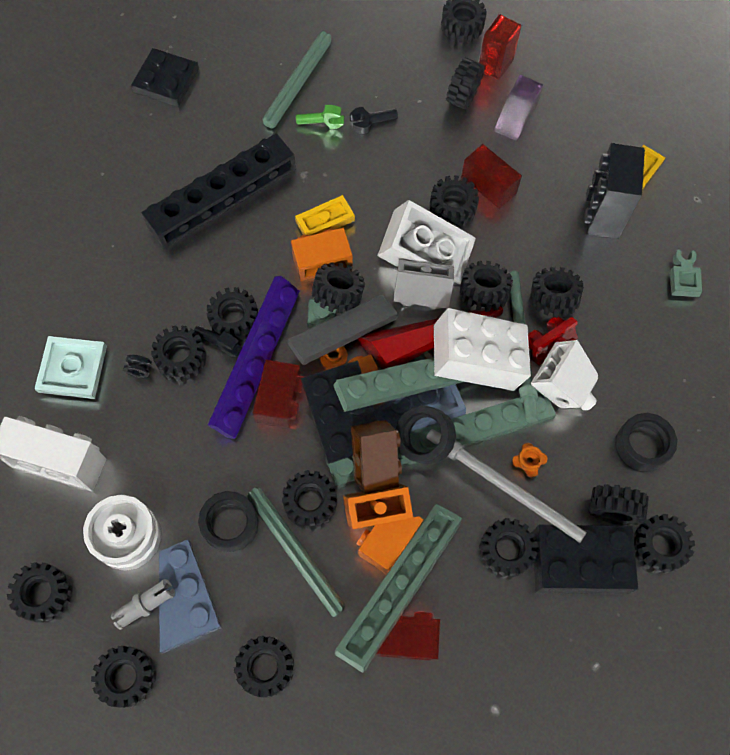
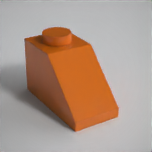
M417 516L378 524L371 531L366 529L357 542V545L360 546L358 556L387 575L424 519Z

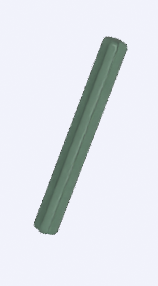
M321 31L264 115L263 124L271 129L276 127L331 44L332 40L329 33Z
M260 487L252 489L247 494V498L254 505L258 514L332 616L341 613L345 609L342 599Z

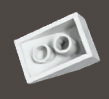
M408 200L394 210L377 256L397 267L399 259L454 266L453 285L458 286L461 284L462 275L476 238Z

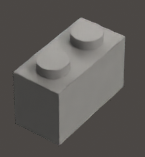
M399 259L394 302H400L407 306L414 304L424 305L431 309L449 308L454 283V266Z

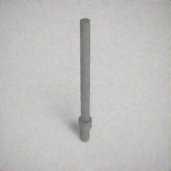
M431 429L426 438L435 445H438L441 434ZM455 440L454 448L448 455L449 458L454 461L456 459L579 543L587 534L586 531L464 450V445Z

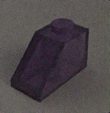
M520 75L508 95L494 131L517 141L538 105L544 84Z

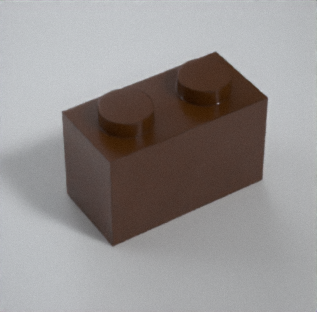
M386 420L351 426L354 477L359 488L366 494L399 487V475L402 474V466L397 454V447L401 445L398 430L394 429Z

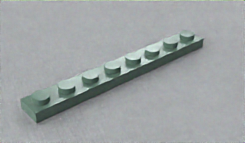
M537 391L538 400L535 402L538 420L536 422H526L524 403L520 401V397L453 418L451 421L455 426L456 441L464 445L465 448L554 419L556 413L550 400ZM438 423L412 431L410 433L412 447L422 453L434 450L437 445L426 437L431 429L441 434V427ZM397 447V454L402 468L418 463L407 459ZM353 456L331 464L327 462L335 489L356 483Z

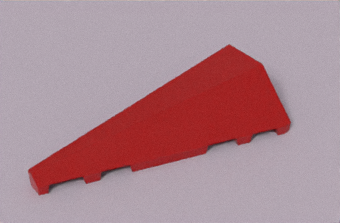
M500 306L499 310L494 311L491 307L490 312H485V308H482L480 311L472 310L468 312L497 318L502 315L503 308ZM439 318L368 333L357 340L367 354H371L377 360L382 369L403 365L429 350H432L434 353V324Z

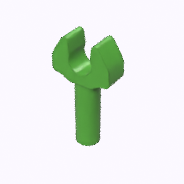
M325 105V109L321 113L297 114L296 123L297 125L325 123L330 129H337L344 125L345 116L341 115V107Z

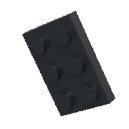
M358 360L301 378L328 464L353 456L351 426L378 421L373 405L344 412L333 386L338 379L362 374Z

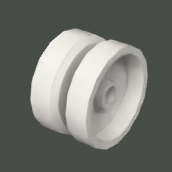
M126 495L110 496L97 503L88 513L83 526L84 542L89 552L111 568L124 571L137 569L149 562L158 551L161 541V528L155 515L138 499Z

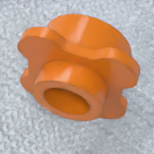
M525 443L522 445V451L519 455L513 457L512 464L516 468L520 467L526 472L528 477L533 478L538 475V469L541 465L547 463L548 458L539 448L531 443ZM527 458H531L532 462H528Z

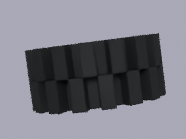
M447 0L442 12V31H445L447 37L451 35V40L453 41L459 38L460 43H463V39L471 42L472 37L476 40L483 33L487 11L484 9V3L479 4L480 0ZM465 16L470 18L471 20L461 21L456 17Z
M467 57L463 58L458 68H456L454 76H452V82L449 84V90L446 94V101L467 109L481 84L480 81L484 75L485 65Z
M454 175V180H451L450 176H446L445 182L440 179L437 185L433 186L430 198V211L445 221L454 223V226L459 227V222L464 226L467 225L468 220L471 222L476 214L479 196L478 189H474L475 184L472 181L467 184V178L463 177L462 181L458 180L459 176ZM449 196H456L464 201V205L461 207H451L444 202V199Z
M477 261V265L474 263L469 264V268L466 267L464 269L460 285L462 300L464 302L468 301L467 305L469 307L476 305V310L479 311L481 307L485 308V312H490L491 307L494 311L499 310L500 306L503 308L506 302H508L513 284L512 276L510 273L507 274L505 267L499 269L500 264L496 263L495 266H492L491 261H486V265L482 261ZM479 284H486L493 288H485Z
M334 262L329 263V267L324 264L316 272L312 287V297L315 296L314 301L316 303L321 302L320 307L323 309L328 306V311L330 312L337 309L338 313H343L344 309L348 311L357 307L360 303L365 287L364 278L362 275L359 276L360 272L357 269L351 271L352 266L348 265L345 268L343 263H338V266H335Z
M550 267V271L546 268L542 269L541 273L538 271L532 282L530 294L532 306H536L538 312L543 309V314L547 316L549 312L553 313V317H558L559 313L562 314V317L567 316L568 312L573 314L575 309L579 308L584 288L583 281H580V276L578 274L573 276L574 271L572 270L564 272L565 268L560 267L559 271L555 267ZM550 290H556V291H560V292H562V293H554V292H551Z
M229 287L224 288L226 293L223 295L219 290L216 292L217 299L211 297L209 300L211 305L207 304L208 313L206 314L212 331L220 335L224 331L236 339L241 336L242 341L247 339L245 334H249L258 314L254 297L252 295L249 296L248 291L244 289L240 293L238 287H234V292H230ZM231 307H239L244 311L242 319L233 323L226 322L223 319V313Z
M177 325L172 326V332H169L167 328L164 329L163 337L160 334L155 337L157 343H152L154 351H151L153 361L162 375L165 374L170 380L175 377L176 381H181L182 376H185L186 380L191 379L189 375L191 373H194L196 376L199 373L198 367L203 369L205 365L203 360H206V350L200 336L196 335L193 329L188 331L187 326H181V330L178 329ZM185 345L190 349L189 356L185 360L174 362L169 359V351L173 347Z
M309 470L304 471L305 474L300 475L297 473L294 475L295 478L293 480L289 479L287 481V487L283 489L282 503L288 518L291 521L293 520L295 525L299 527L303 525L305 529H311V526L318 528L321 527L323 522L325 524L329 522V518L335 514L337 493L333 482H330L329 477L325 474L321 476L318 471L310 473ZM314 489L320 493L322 501L319 507L314 510H305L299 505L298 498L304 490Z
M604 484V486L597 485L592 489L589 513L591 516H595L594 518L603 519L602 521L605 522L612 521L613 524L642 525L644 522L646 523L649 496L644 492L640 493V490H631V487L627 486L622 488L620 485H614V487L609 484Z
M662 514L659 517L655 515L636 529L635 532L637 534L633 536L634 542H636L634 546L635 552L638 551L639 556L636 558L639 562L642 560L645 562V568L649 569L652 567L654 568L653 572L656 573L661 571L669 573L681 568L690 561L688 558L694 554L691 548L695 546V540L690 541L689 537L693 536L691 530L685 531L684 528L687 524L684 521L679 524L677 522L679 518L676 516L668 518V514ZM656 533H665L672 538L674 549L670 555H662L655 550L652 540Z
M505 518L501 522L498 520L488 527L481 538L482 540L479 545L481 560L484 559V566L487 569L490 567L495 575L501 574L504 578L508 576L516 577L524 573L537 557L538 552H536V548L538 547V542H534L533 539L535 534L533 531L530 533L527 530L529 528L528 525H520V520L514 519V521H510L509 518ZM503 537L515 539L520 548L518 557L511 560L501 557L497 551L499 539Z
M35 562L31 563L30 568L27 566L22 567L23 573L14 574L12 578L16 579L14 584L9 583L8 589H11L12 593L7 594V600L12 601L9 607L11 610L16 611L15 614L18 617L32 622L43 623L44 620H54V615L60 616L63 613L61 610L63 606L68 607L70 602L66 601L67 596H72V591L68 590L71 583L70 580L66 579L67 575L60 571V569L48 563L42 562V564ZM38 581H47L51 587L50 597L44 603L34 605L29 599L30 588Z
M257 636L258 638L250 639L245 646L242 645L239 649L240 653L235 658L236 667H234V673L237 676L238 684L247 693L260 698L273 697L286 689L287 684L291 682L292 673L294 672L293 657L286 645L280 640L271 636ZM261 654H270L277 662L275 674L267 680L256 678L252 671L255 658Z
M118 646L117 649L111 648L107 650V655H101L98 658L100 660L99 665H94L93 670L96 671L95 676H91V682L95 683V687L92 688L94 694H98L100 696L98 699L111 707L136 706V703L143 702L145 695L151 693V684L155 683L156 677H153V672L156 671L155 666L151 664V658L145 655V652L131 646ZM122 664H130L136 672L135 682L126 690L117 689L112 681L113 672Z

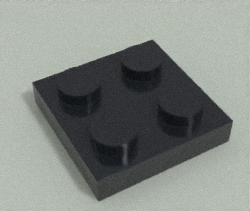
M152 48L131 84L132 91L179 107L199 70L198 62Z

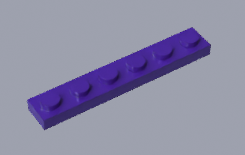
M283 276L274 277L209 420L208 426L227 438H236L299 295L300 290Z

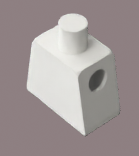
M577 340L555 342L533 378L531 385L560 408L581 407L582 410H589L597 402L591 391L598 380V374Z

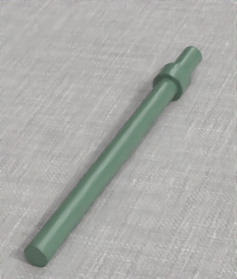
M511 271L509 273L512 276L511 280H513L510 291L513 319L516 323L525 324L519 272ZM530 363L531 376L521 384L522 387L519 388L520 401L524 403L526 422L533 423L538 420L535 402L538 400L537 389L531 385L533 378Z

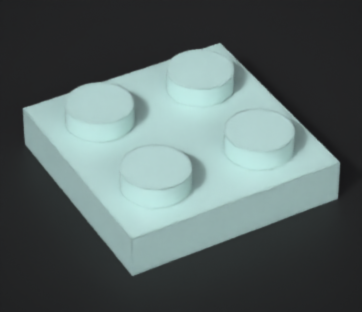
M48 336L35 390L38 393L95 399L107 349L106 344L99 341Z

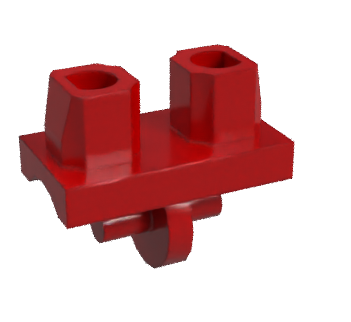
M559 316L552 317L546 324L548 333L543 335L539 330L535 329L528 333L529 348L533 351V361L536 364L540 365L544 362L555 342L578 339L575 331V326L578 325L576 319L570 317L564 320Z

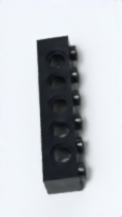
M275 133L269 138L262 139L250 149L240 152L228 162L219 164L214 170L204 176L197 177L192 183L182 189L173 191L165 199L148 206L146 210L141 212L144 221L164 249L296 170L294 153L280 136Z

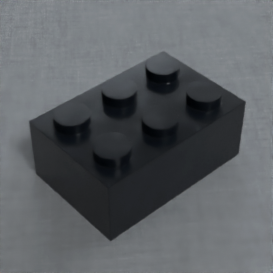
M611 143L607 153L601 155L599 170L594 171L592 185H588L586 192V201H590L589 208H586L584 214V223L588 224V235L619 239L642 197L644 147Z
M539 524L534 529L535 537L533 539L534 542H538V547L536 548L538 553L534 559L535 593L630 594L638 590L633 526L577 525L587 532L580 543L554 525Z

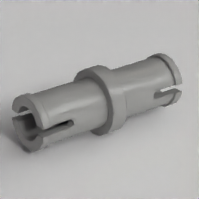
M163 579L146 592L135 594L133 600L111 612L112 620L119 618L113 624L119 630H122L141 616L147 617L152 614L154 608L175 596L174 589L166 590L172 586L167 579Z

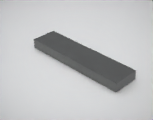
M380 295L288 339V346L302 365H305L396 320L398 313L386 298Z

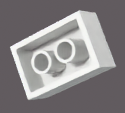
M447 308L434 324V376L515 391L531 376L527 325Z
M18 416L16 420L4 417L0 425V459L15 469L93 492L107 460L99 451L100 448L91 443L92 439L83 434L74 433L72 437L63 434L64 431L52 425L46 424L45 428L35 426L34 421L22 416Z

